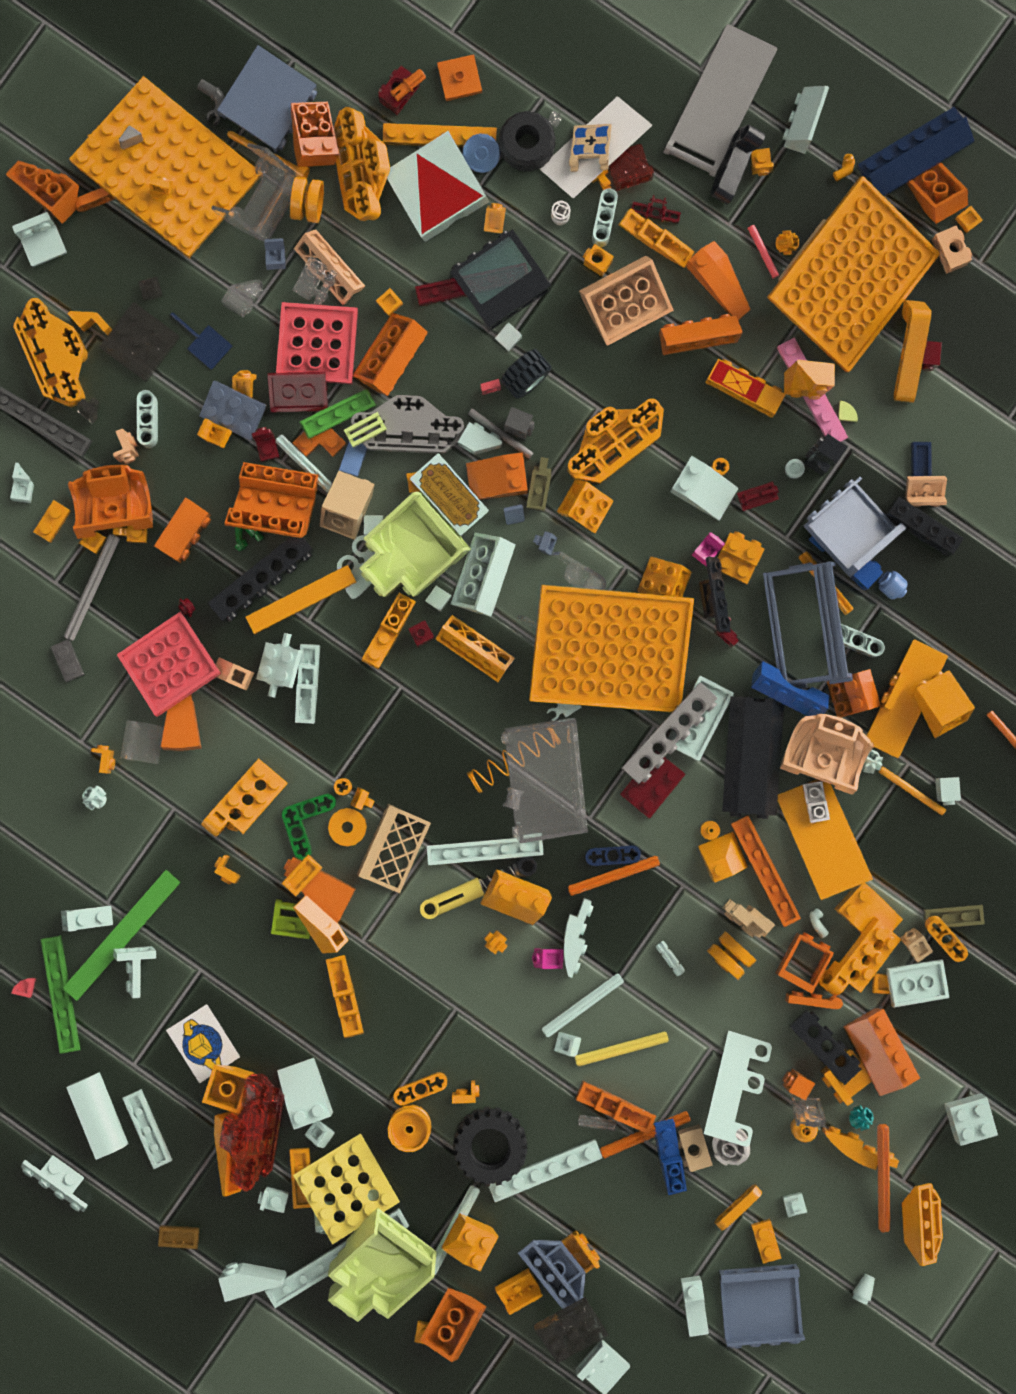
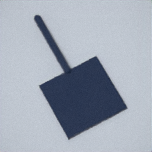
M174 313L170 314L196 337L187 349L211 370L233 347L209 325L198 335Z

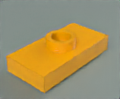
M308 854L281 884L296 897L323 867Z

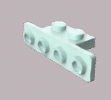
M52 1155L41 1171L28 1161H23L21 1168L25 1175L38 1179V1183L42 1187L52 1189L57 1198L70 1202L69 1205L78 1212L86 1210L88 1205L73 1195L74 1191L83 1181V1176L54 1155Z

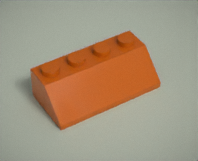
M392 313L353 373V377L376 392L388 396L399 377L404 373V369L414 357L418 347L423 343L428 332L414 319Z
M730 314L721 315L718 319H712L711 317L703 318L700 320L701 322L695 323L692 320L682 322V325L677 326L667 324L659 332L663 355L737 343L742 335V328L736 315L730 316Z
M874 1008L843 1026L879 1096L903 1089L920 1079L884 1009Z

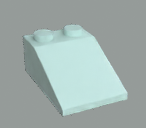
M691 456L670 492L719 521L737 492L738 487L707 464Z
M314 1057L277 1070L287 1111L294 1130L331 1117L333 1111Z
M233 1262L226 1265V1268H224L219 1277V1283L224 1301L227 1302L281 1286L287 1274L285 1270Z

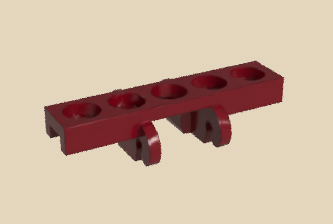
M653 195L649 200L652 202L648 205L633 202L632 209L634 210L635 206H639L641 211H634L641 216H645V219L649 217L661 220V222L679 223L681 212L666 209L667 207L664 206L665 204L667 205L666 198L660 200L654 198L655 195ZM653 202L663 204L662 209L652 207ZM652 211H659V215L653 216ZM676 214L678 219L670 218V216Z

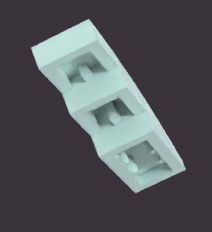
M300 644L302 654L298 665L295 723L314 724L320 645Z

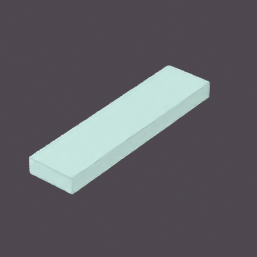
M142 1089L123 1097L122 1099L153 1169L171 1162V1155Z

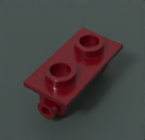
M770 482L739 492L737 496L742 511H746L779 500L777 495L779 491L777 486Z

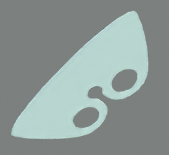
M366 535L358 536L352 543L353 552L358 557L364 558L363 563H358V560L351 555L343 556L337 563V570L342 568L344 560L348 559L354 563V568L351 572L357 583L345 588L352 599L360 596L371 584L370 581L368 582L362 577V571L359 568L375 552H371L369 549L366 552H359L356 548L357 543L364 540L363 538Z

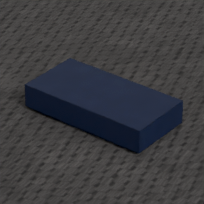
M931 442L911 443V476H932Z

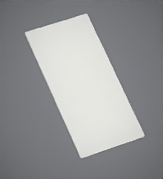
M618 96L587 124L612 125L609 165L652 126L651 123ZM570 139L551 157L544 167L539 169L567 194L575 198L604 170L600 169L599 158L579 159V169L577 172H571L569 159L571 157L572 139Z

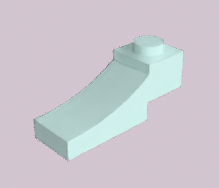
M700 1276L681 1278L689 1336L709 1334Z

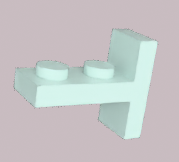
M111 906L61 911L64 931L70 932L78 929L113 925Z
M152 946L113 949V957L116 961L129 960V962H126V972L129 973V980L126 981V991L129 992L132 998H140L141 959H155L156 950Z

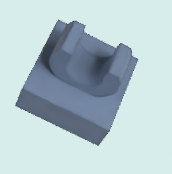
M545 531L543 537L535 535L533 542L539 545L541 552L551 556L557 537Z

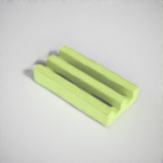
M378 412L344 429V432L354 448L386 431L387 428ZM377 419L376 422H374V423H372V424H370V425L364 427L363 429H361V430H359V431H357V432H355V433H353V434L350 435V432H352V431H354V430H356V429L362 427L363 425H365V424H367V423H369V422H371V421ZM378 425L381 426V428L367 434L366 436L356 441L353 440L355 437L369 431L370 429Z

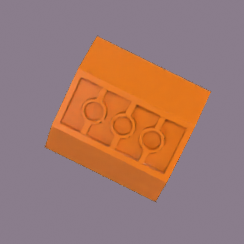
M243 462L239 475L240 488L234 507H229L225 525L297 538L305 536L315 505L318 475Z

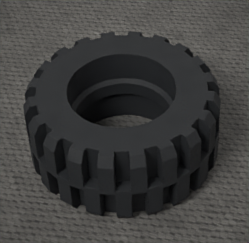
M484 1107L483 1110L478 1108L472 1114L466 1115L457 1127L453 1141L454 1160L457 1162L458 1169L464 1172V1176L467 1179H473V1183L479 1185L481 1182L484 1183V1186H490L493 1183L496 1186L502 1185L503 1181L506 1180L508 1182L514 1174L517 1175L520 1172L521 1166L525 1163L527 1138L524 1128L520 1125V1121L516 1117L514 1118L512 1113L508 1111L504 1112L498 1107L495 1109ZM484 1129H496L502 1132L508 1140L509 1147L506 1156L496 1163L482 1162L473 1154V1138Z

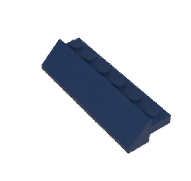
M953 107L858 164L857 169L883 196H886L974 143L975 140L967 117L963 118L957 109Z

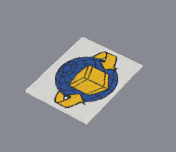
M207 1004L166 1030L199 1083L210 1077L214 1064L227 1066L240 1058Z

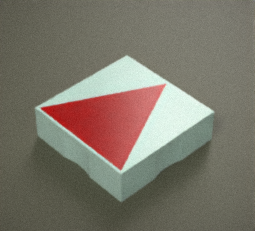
M449 131L390 167L387 179L419 235L425 242L447 229L456 220L468 216L489 203L488 198Z

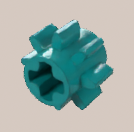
M859 1105L854 1107L853 1111H850L849 1121L855 1129L860 1128L861 1131H864L873 1124V1113L867 1107L862 1108Z

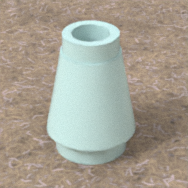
M864 1273L852 1292L854 1293L852 1298L867 1305L868 1301H871L875 1278Z

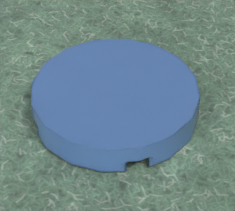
M480 133L473 135L466 141L463 147V157L470 169L475 172L484 173L492 170L497 165L500 158V148L496 140L490 135Z

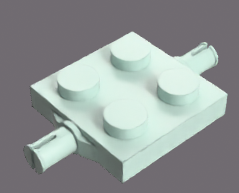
M284 633L281 644L267 642L265 644L256 679L265 681L270 685L267 695L269 697L275 698L278 687L293 688L302 651L289 646L291 634Z

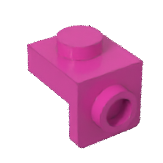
M710 532L692 556L707 567L705 558L709 556L715 557L725 543L718 536Z

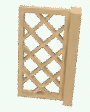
M387 804L357 875L400 893L431 823ZM398 813L404 815L407 820L406 824L399 827L395 823ZM420 822L425 824L422 832L414 834L411 824ZM409 826L412 836L402 840L399 829ZM396 831L400 841L389 845L387 836L389 833ZM414 838L416 843L415 849L407 852L403 842ZM401 843L404 854L394 857L391 847ZM389 849L392 858L381 862L380 852ZM406 856L408 865L399 870L396 860ZM393 861L397 871L386 875L383 865ZM381 866L384 876L378 879L371 877L372 870ZM398 874L400 877L398 887L390 885L388 877Z

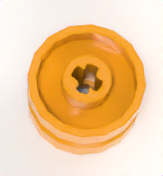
M295 177L290 200L291 219L302 221L306 214L308 222L319 223L324 201V181L313 179L308 184L306 178Z
M724 931L718 939L725 947V950L723 951L717 944H712L707 952L716 959L715 962L727 973H731L739 980L745 972L737 963L740 961L750 968L757 960Z
M407 1104L397 1108L392 1114L388 1125V1137L398 1150L415 1152L423 1148L428 1142L432 1127L427 1111L421 1106ZM407 1126H411V1127L413 1128V1130H412V1129H408V1130H407L406 1127H407Z

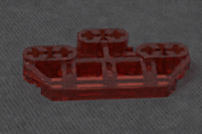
M251 1074L247 1077L242 1097V1107L244 1109L238 1115L228 1114L222 1123L220 1147L229 1152L233 1159L230 1181L243 1191L251 1190L255 1186V1182L259 1181V1175L266 1178L273 1170L285 1095L263 1074Z

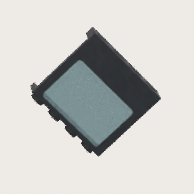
M513 229L509 232L507 230L498 236L499 239L486 243L481 251L471 253L466 261L456 263L450 271V277L456 280L484 321V326L488 332L551 291V283Z

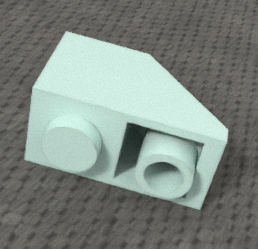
M469 422L458 441V446L476 455L501 448L502 441L499 435L493 432L489 434L484 431L485 428L480 424L474 423L473 425Z

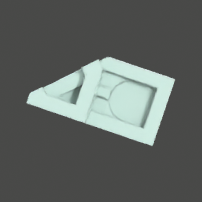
M15 463L12 476L14 483L10 499L16 502L31 503L34 484L19 463Z

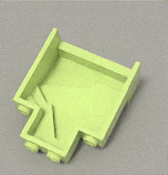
M413 492L363 538L366 541V547L371 552L374 551L375 554L359 569L362 571V577L375 586L373 589L379 596L387 597L403 584V590L408 595L414 597L419 595L451 565H455L472 549L422 492Z
M377 1208L348 1237L346 1246L330 1262L328 1276L335 1283L330 1287L328 1301L357 1322L372 1309H375L377 1313L389 1319L434 1278L437 1251Z

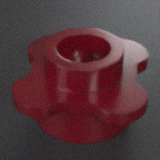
M180 598L179 610L183 615L187 614L191 617L192 612L195 611L194 605L188 598L184 600Z

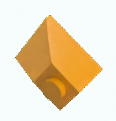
M734 832L698 846L711 880L714 883L733 876L748 867Z

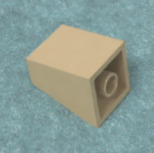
M338 471L321 508L320 527L355 540L372 498L374 484L366 479H360L351 474Z

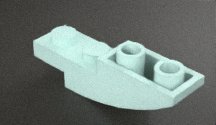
M583 898L577 916L569 914L564 934V960L567 974L571 978L573 974L578 973L581 964L578 963L580 955L584 956L587 949L585 939L579 938V935H583L587 924H584L586 916L590 917L593 906H591V901Z

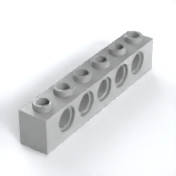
M700 682L621 769L638 784L641 781L645 783L652 776L650 771L654 767L658 769L664 763L663 757L667 753L671 755L677 749L676 743L680 739L684 741L691 733L689 729L693 725L698 726L704 719L702 715L706 710L710 712L717 705L715 701L718 698ZM694 701H699L702 705L699 712L692 709ZM681 715H686L689 719L686 726H682L679 723ZM668 729H672L676 733L673 740L666 738L665 734ZM655 743L662 745L663 750L660 754H655L652 750ZM643 757L648 758L650 762L646 769L642 768L639 764L640 759Z

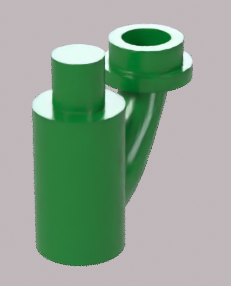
M235 527L236 545L234 548L240 552L248 544L247 540L242 538L244 528ZM245 529L250 537H255L258 542L264 539L261 531Z

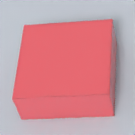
M499 379L480 384L482 395L501 390Z

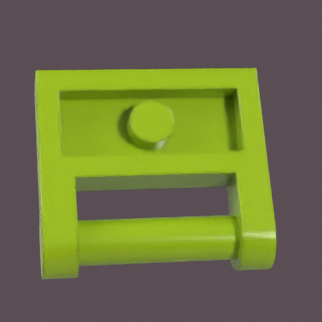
M276 899L271 934L310 939V934L299 917L280 915L281 909L295 911L293 907L296 904Z

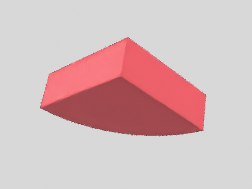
M27 978L20 981L14 986L11 993L31 998L36 978Z

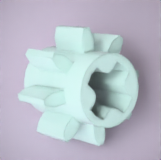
M870 751L862 767L863 772L874 774L875 769L880 771L883 757H880L877 751Z
M97 785L94 789L88 787L83 792L82 803L90 810H93L94 807L100 809L106 803V793Z

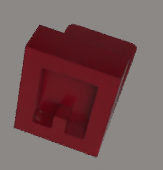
M262 427L251 433L252 438L257 444L261 462L280 458L275 436L270 429Z

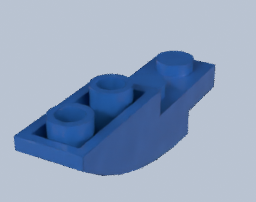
M673 1118L654 1123L655 1140L667 1193L672 1195L687 1191L675 1122Z

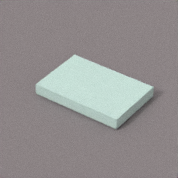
M943 959L886 968L892 1007L949 998Z

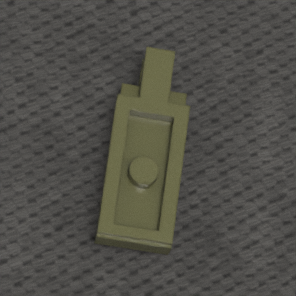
M541 457L539 467H534L526 509L545 512L552 474L551 469H547L549 458Z

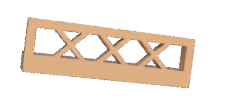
M317 230L305 233L294 247V250L342 305H345L353 294L362 291L365 287ZM304 243L309 247V254H306L301 248ZM315 258H319L322 268L317 267ZM327 272H331L333 274L334 282H331L328 279ZM340 286H343L348 292L345 297L340 293Z

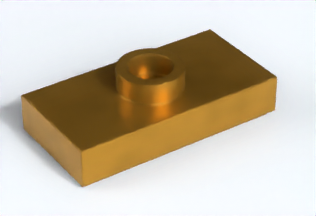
M165 1225L159 1227L158 1247L198 1248L199 1228Z

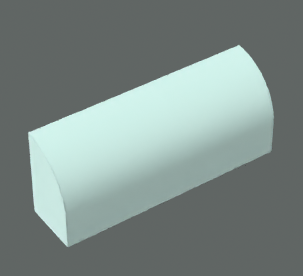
M100 1072L66 1087L96 1160L129 1144Z

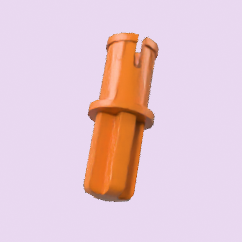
M418 69L407 79L404 78L400 85L390 91L392 96H395V100L398 102L408 92H413V88L425 80L426 75L421 69Z

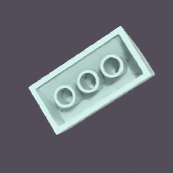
M475 532L470 545L472 550L467 554L451 605L491 617L516 544L501 537Z

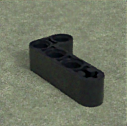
M749 124L739 128L734 133L710 191V196L726 205L731 202L752 151L762 145L765 133Z

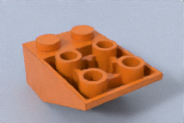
M328 102L291 103L293 143L297 166L334 165L339 151Z

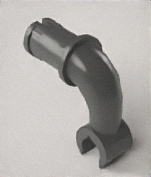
M202 79L197 89L211 97V100L215 102L214 110L209 111L207 114V120L209 122L210 118L215 116L214 126L220 123V115L217 109L225 96L219 86L215 87Z

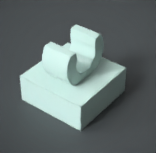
M801 1192L782 1197L788 1217L807 1213Z

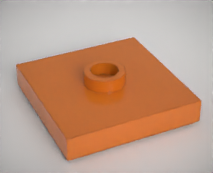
M474 54L437 63L446 101L482 93Z

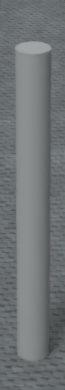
M473 408L468 413L469 416L488 430L499 435L502 440L520 453L523 452V455L528 459L534 454Z

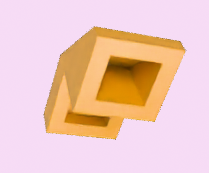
M70 311L67 313L84 332L95 323L98 324L107 336L114 332L96 312Z

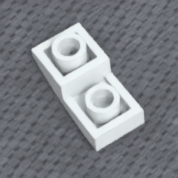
M823 782L802 784L810 823L830 820Z

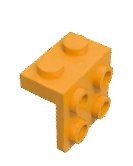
M849 1049L846 1051L849 1056L853 1054L860 1061L853 1050ZM842 1055L835 1059L836 1065H844L845 1058ZM861 1061V1064L858 1066L862 1070L846 1085H843L829 1068L824 1067L820 1070L824 1076L821 1079L828 1088L832 1087L835 1093L833 1095L840 1104L843 1102L849 1106L854 1102L851 1097L872 1082Z

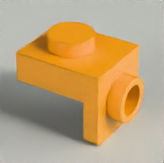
M205 418L197 435L211 444L224 448L232 431Z
M97 745V748H91V752L102 753L100 773L111 774V770L115 768L114 751L108 750L109 746Z
M224 855L223 858L219 857L216 861L214 873L220 875L223 882L230 885L231 883L235 884L241 876L224 867L230 857Z

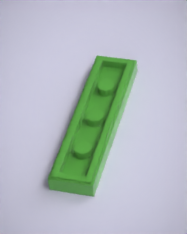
M365 389L299 423L309 440L351 419L358 412H365L374 408L376 404L368 389Z

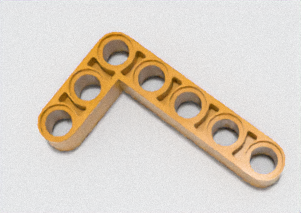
M905 300L902 307V317L906 321L907 326L894 389V401L914 403L930 327L931 309L925 302Z

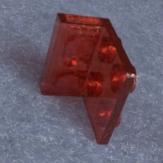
M642 144L629 147L609 165L616 191L653 179L654 170L652 166H648Z

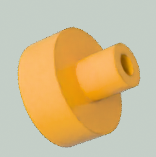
M706 821L701 825L700 833L705 839L714 840L720 834V827L714 821Z

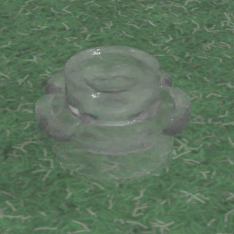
M554 110L549 116L548 121L552 127L557 128L562 118L559 117L561 113H557Z

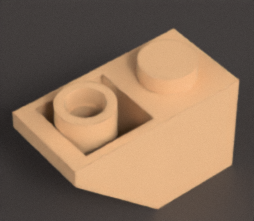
M219 657L216 666L221 674L217 678L247 690L254 672Z

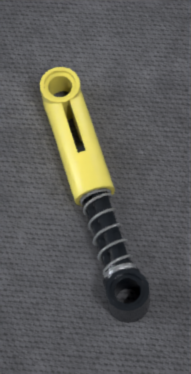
M522 857L514 865L508 866V869L505 870L501 869V871L517 878H523L533 875L536 872L537 864L532 857ZM525 861H530L533 864V868L528 872L522 869V864ZM493 875L486 876L482 880L475 878L426 899L420 906V913L426 919H433L436 916L484 896ZM456 896L457 899L439 906L440 902ZM426 904H433L435 912L428 914L425 911Z

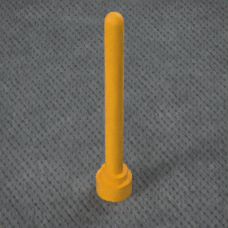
M233 131L227 133L228 138L294 172L293 174L296 177L307 179L310 172L309 167H298Z

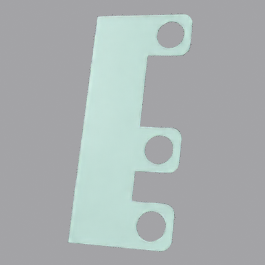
M728 1031L704 1134L744 1147L750 1145L753 1133L752 1128L736 1123L735 1119L742 1090L755 1094L762 1092L764 1076L748 1071L747 1068L750 1058L762 1062L769 1061L772 1050L770 1043ZM758 1045H764L767 1048V1055L764 1057L757 1056L755 1048ZM754 1076L759 1079L760 1086L757 1089L749 1087L748 1079ZM738 1129H745L747 1131L748 1138L746 1141H739L736 1138V1131Z

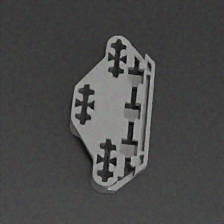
M396 395L372 412H358L351 419L352 425H354L360 419H365L378 412L387 430L378 434L376 441L375 438H371L362 443L369 451L445 454L458 443L464 432V422L461 418L445 416L421 396ZM407 401H410V404H411L410 409H411V411H408V407H407V406H408V402H407ZM398 402H402L403 406H401V409H397L396 405H398ZM417 403H421L422 407H420V410H416L415 406H417ZM438 422L440 427H438V430H435V423ZM445 422L448 424V431H445V427H443ZM367 423L352 432L355 433L363 429L364 427L368 426L369 424ZM455 423L458 424L457 431L453 430ZM376 426L363 434H369L381 427ZM403 434V443H401V439L386 438V435L402 436ZM413 436H417V437H428V436H430V437H429V444H428V440H416V439H413ZM439 437H440V438H455V437H456V439H455L453 442H451L449 445H447L448 443H447L446 441H439Z

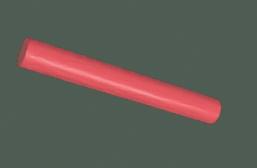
M751 225L747 229L772 278H777L779 273L755 225Z

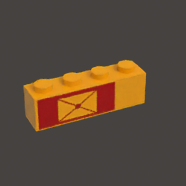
M718 359L705 383L773 418L786 395L782 392L783 390L774 385L772 387L767 385L766 381L760 377L754 378L748 375L749 372L743 368L737 369L733 367L732 363L728 360Z

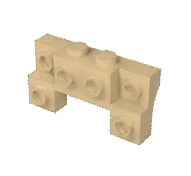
M729 899L722 907L726 911L724 915L739 926L743 925L741 929L752 938L754 936L758 938L761 936L765 937L775 926L773 922L750 905L745 909L741 904H736Z

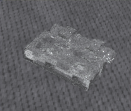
M311 256L308 258L293 291L307 300H311L314 295L316 299L313 304L321 305L323 301H326L327 293L330 287H333L337 273L330 270L329 274L326 275L325 271L328 266ZM320 280L324 282L321 290L317 289Z

